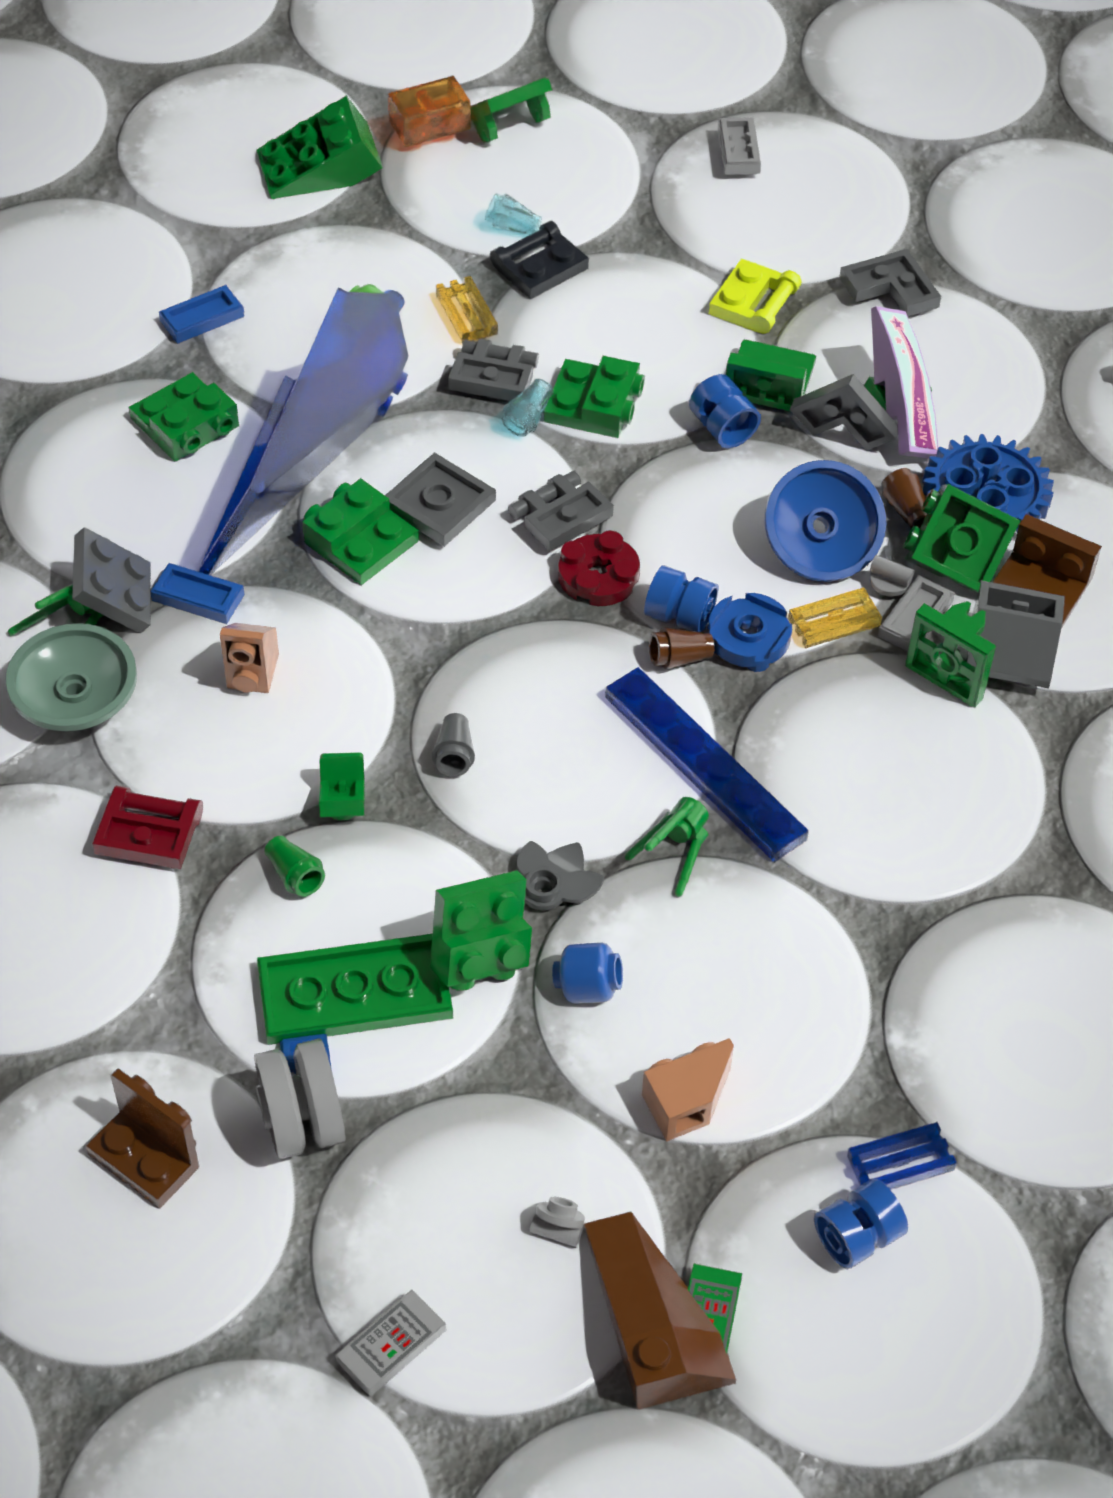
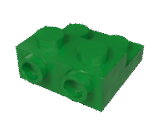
M604 355L599 365L565 358L544 410V422L619 439L624 424H631L635 410L634 397L640 398L643 392L645 375L639 374L640 363Z
M193 372L128 407L130 418L174 462L196 452L201 447L239 427L237 404L214 382L207 386Z
M361 478L352 485L347 482L339 485L333 494L332 500L324 506L319 504L311 506L305 513L302 521L304 543L361 586L419 542V530L391 511L389 498Z
M950 484L942 485L939 491L932 489L927 495L921 511L927 513L920 528L913 526L908 533L903 548L909 550L905 559L939 577H946L978 594L981 580L991 582L1020 520Z
M518 870L435 891L430 968L447 987L456 990H469L474 987L475 980L490 976L499 980L510 979L515 975L516 969L529 966L532 927L523 919L527 879Z

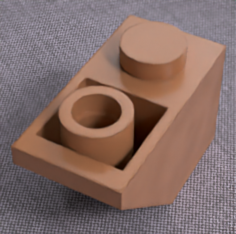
M232 623L222 627L220 641L227 688L242 692L269 693L279 657L276 627Z
M730 1038L718 1043L707 1042L701 1044L690 1054L675 1060H660L647 1071H644L642 1097L666 1142L710 1124L731 1070L734 1044Z

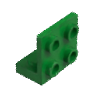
M745 339L741 343L738 354L730 353L727 361L726 375L750 402L791 411L790 407L794 399L806 393L816 363V355Z

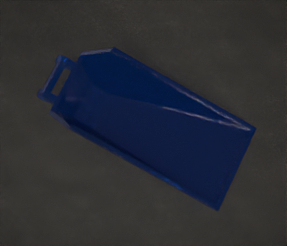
M340 287L337 288L298 378L294 380L285 375L198 572L212 575L366 431L377 415L384 417L393 400V396L390 394L398 395L408 377V374L403 372L409 355L399 315L405 300L399 292L395 290H387L384 294L347 292Z

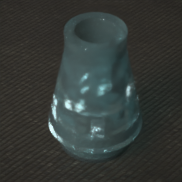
M496 193L488 206L485 220L492 223L493 228L531 235L539 230L542 216L535 214L509 194L505 193L503 196Z
M535 379L528 388L504 406V414L501 419L504 426L510 432L524 437L536 430L547 403L554 393L550 384L542 379Z

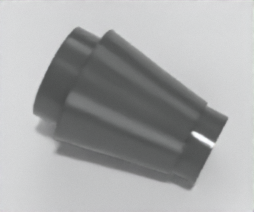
M451 713L444 717L432 751V760L437 770L447 776L455 777L465 774L475 761L469 721L460 713Z

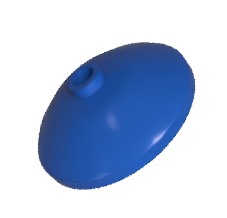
M816 460L793 468L779 480L768 498L764 523L769 544L778 559L786 567L802 577L815 581L830 582L843 580L857 574L874 559L885 537L886 512L877 489L860 471L841 462ZM814 521H821L825 525L824 533L815 531L813 527Z

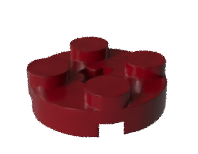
M608 530L601 534L585 535L573 541H568L562 546L558 563V579L562 589L568 596L577 600V595L581 598L589 599V605L610 606L624 601L633 593V587L638 583L640 577V559L634 548L623 541V536L620 533ZM595 566H603L606 568V573L600 574L597 569H589Z

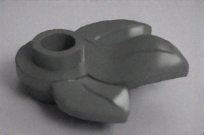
M529 841L518 854L517 869L527 879L525 903L531 908L550 910L562 902L581 903L594 896L603 885L604 876L596 872L584 871V854L582 846L578 842L559 847L547 853L540 845ZM540 889H546L549 892L541 893L537 891Z

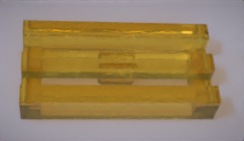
M471 276L464 277V283L459 284L457 279L450 281V287L445 288L443 283L436 285V296L462 343L464 339L474 341L498 334V323ZM466 293L486 328L482 326L480 320L478 319L475 311L473 310L470 302L468 301L465 295ZM451 297H456L474 331L469 332Z
M863 587L789 609L788 620L796 625L795 632L798 637H803L802 644L806 649L879 627L882 616ZM859 604H863L862 606H859V607H855V608H852V609H849V610H845V611L843 610V609H846V608H849V607H852V606H856V605H859ZM828 614V616L806 622V620Z

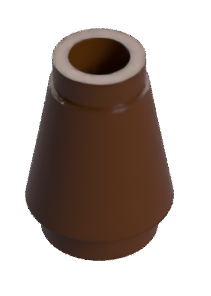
M908 468L895 470L883 479L881 483L884 489L882 495L911 529L913 526L920 528L927 513L921 511L925 496L918 475L911 473Z
M663 627L660 632H653L650 636V659L654 666H662L663 669L709 659L714 654V640L710 633L703 634Z

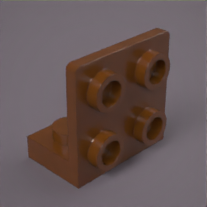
M1026 514L1019 524L1013 552L993 583L1065 596L1063 627L1093 579L1102 546Z
M117 1068L110 1076L119 1113L86 1145V1149L91 1158L160 1209L199 1169L195 1148L197 1144L193 1138L191 1128L192 1119L179 1104L173 1101L167 1104L158 1098L151 1085L142 1077L134 1075L131 1078Z

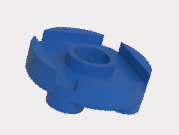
M746 593L745 598L732 601V596L716 604L709 617L708 633L712 635L714 640V654L719 655L722 659L734 665L747 667L753 672H762L769 667L770 663L779 660L787 652L791 642L792 623L790 624L787 619V611L784 606L775 599L759 593ZM751 626L757 628V633L747 634L740 628L749 629Z

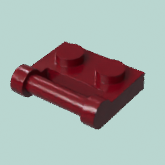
M116 785L111 793L92 843L94 853L181 869L195 828L199 825L202 818L203 801L188 798L186 802L132 793L129 787ZM127 810L140 811L180 819L179 821H176L171 819L127 812Z

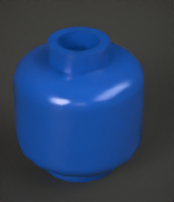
M607 943L567 945L561 954L560 961H554L553 984L556 989L561 988L565 998L573 1004L610 1001L615 990H621L623 984L621 956L619 953H613Z

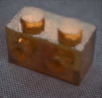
M454 75L388 93L389 122L405 147L471 129L470 99Z

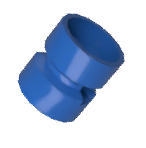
M718 374L705 379L691 394L689 400L690 410L707 427V430L722 447L728 449L737 447L751 438L758 429L761 422V414L747 397L743 396L740 389L727 375Z
M662 565L657 570L650 584L644 605L645 616L665 623L676 619L677 627L687 631L703 633L709 623L711 611L716 605L719 586L717 583L700 577H695L693 580L688 581L685 572Z
M876 1178L870 1179L849 1192L847 1201L838 1199L814 1215L815 1229L819 1239L830 1256L845 1269H851L874 1255L875 1246L884 1248L906 1235L909 1228L907 1217L897 1197L888 1186Z

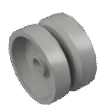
M321 1038L296 1045L293 1055L297 1075L292 1077L287 1059L279 1049L254 1054L259 1083L256 1089L265 1128L270 1130L278 1159L303 1152L305 1146L303 1121H308L314 1143L320 1148L345 1143V1130L337 1090Z

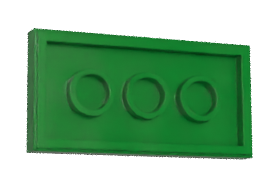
M433 933L258 957L257 964L267 1044H279L282 1039L327 1034L328 1037L453 1019L449 987L430 968Z

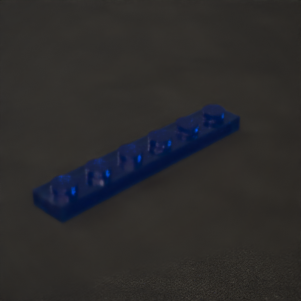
M639 667L606 686L605 698L774 863L807 841L809 830Z

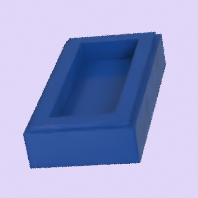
M227 285L159 311L160 322L177 344L245 317L244 307Z
M172 563L167 564L150 591L153 602L224 624H228L245 595L243 585Z

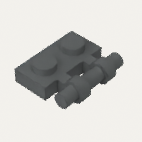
M480 338L476 342L464 339L461 352H458L448 378V388L454 391L524 403L533 377V368H537L539 353L526 351L525 346L513 344L509 348L492 345L491 340Z
M573 470L564 476L557 474L548 479L547 485L535 492L528 490L519 495L518 501L508 506V511L514 520L527 515L525 516V528L550 552L611 518L614 505L589 481L575 488L581 484L579 474Z

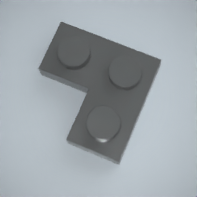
M908 249L840 268L839 279L855 302L889 293L901 311L906 312L907 316L940 307L941 295Z
M854 374L795 398L790 407L792 413L813 436L843 424L866 451L893 441L898 436V425Z

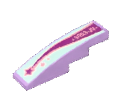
M878 306L871 308L874 384L885 386L886 412L893 420L898 421L899 455L921 458L936 456L938 437L931 388L919 343L905 311Z

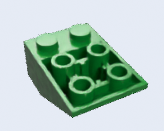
M347 95L327 105L323 110L297 123L290 130L275 139L269 140L263 146L256 149L269 195L272 199L351 187L383 169L368 122Z

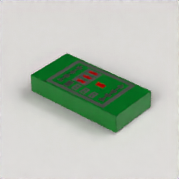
M693 1263L688 1291L719 1331L727 1355L743 1273Z

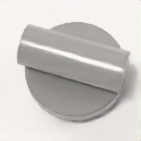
M875 555L870 566V584L875 591L882 595L899 596L904 594L910 587L915 570Z
M550 1197L549 1202L538 1203L531 1222L530 1232L577 1247L581 1239L585 1216L577 1210L578 1205L575 1202L562 1197Z

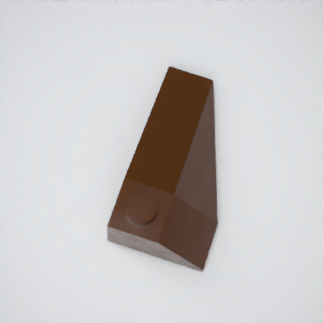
M630 1211L584 1223V1229L637 1410L736 1384L735 1374L728 1352L726 1355L720 1332L690 1294L688 1287L634 1214Z

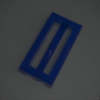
M938 1122L850 1147L847 1153V1158L860 1186L870 1180L868 1174L888 1168H898L908 1165L909 1162L937 1155L938 1159L876 1177V1179L881 1180L888 1186L890 1190L955 1171L957 1164L954 1155H950L948 1152L949 1145L946 1138L942 1139L940 1135L941 1128Z

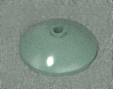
M65 624L49 628L34 635L15 652L6 672L8 696L16 711L23 718L37 726L57 731L86 729L110 719L127 704L137 682L135 658L125 641L105 628L90 624Z

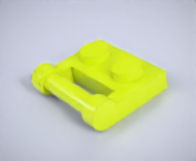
M741 258L711 300L709 315L761 334H767L775 324V316L787 298L797 292L802 284V280L794 271L786 270L781 273ZM769 288L775 290L763 309H758L755 312L754 309Z

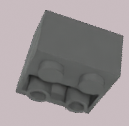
M981 580L972 616L980 610L986 611L984 631L979 636L996 645L989 677L1049 689L1062 628L1065 596ZM967 651L966 662L976 667L972 653Z

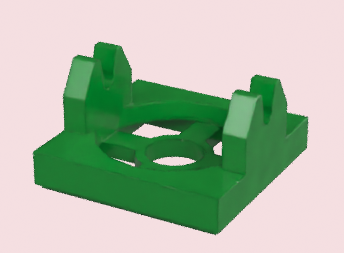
M544 77L463 108L461 112L465 123L473 121L477 134L482 142L486 143L498 138L497 126L492 113L526 101L529 112L536 123L551 118L550 105L545 93L553 89L549 78L546 79Z
M966 601L952 605L945 614H942L924 603L915 614L905 666L975 708L984 698L996 649L995 644L979 636L984 631L986 611L980 610L974 616H968L971 603ZM934 630L945 637L944 642L935 644L926 638V634ZM958 645L972 653L976 667L963 660L960 650L957 649Z

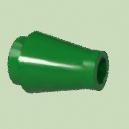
M276 836L267 843L264 853L273 864L289 893L306 897L315 893L321 887L325 879V871L319 858L289 842L284 836Z

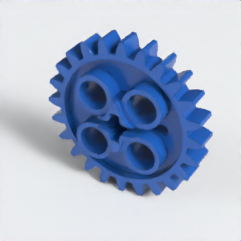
M980 434L978 442H973L968 435H964L962 445L952 439L949 441L948 449L939 446L936 456L929 457L928 466L924 470L922 490L924 495L927 496L932 489L939 491L942 485L950 484L1021 522L1026 514L1037 519L1046 518L1054 494L1052 492L1054 481L1048 479L1050 469L1040 467L1042 460L1040 456L1028 458L1029 447L1019 451L1015 449L1016 440H1012L1007 445L1001 444V437L999 435L994 438L993 442H987L984 434Z

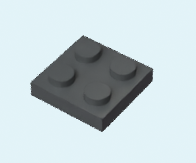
M434 452L385 496L389 498L391 511L421 533L445 547L496 501V489Z
M85 527L74 535L73 600L138 633H142L151 625V562L115 544L106 537L100 536Z

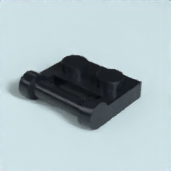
M552 220L540 225L538 231L506 248L499 246L490 252V260L493 266L530 300L589 269V257L563 236L557 224ZM544 244L549 246L517 264L513 261Z

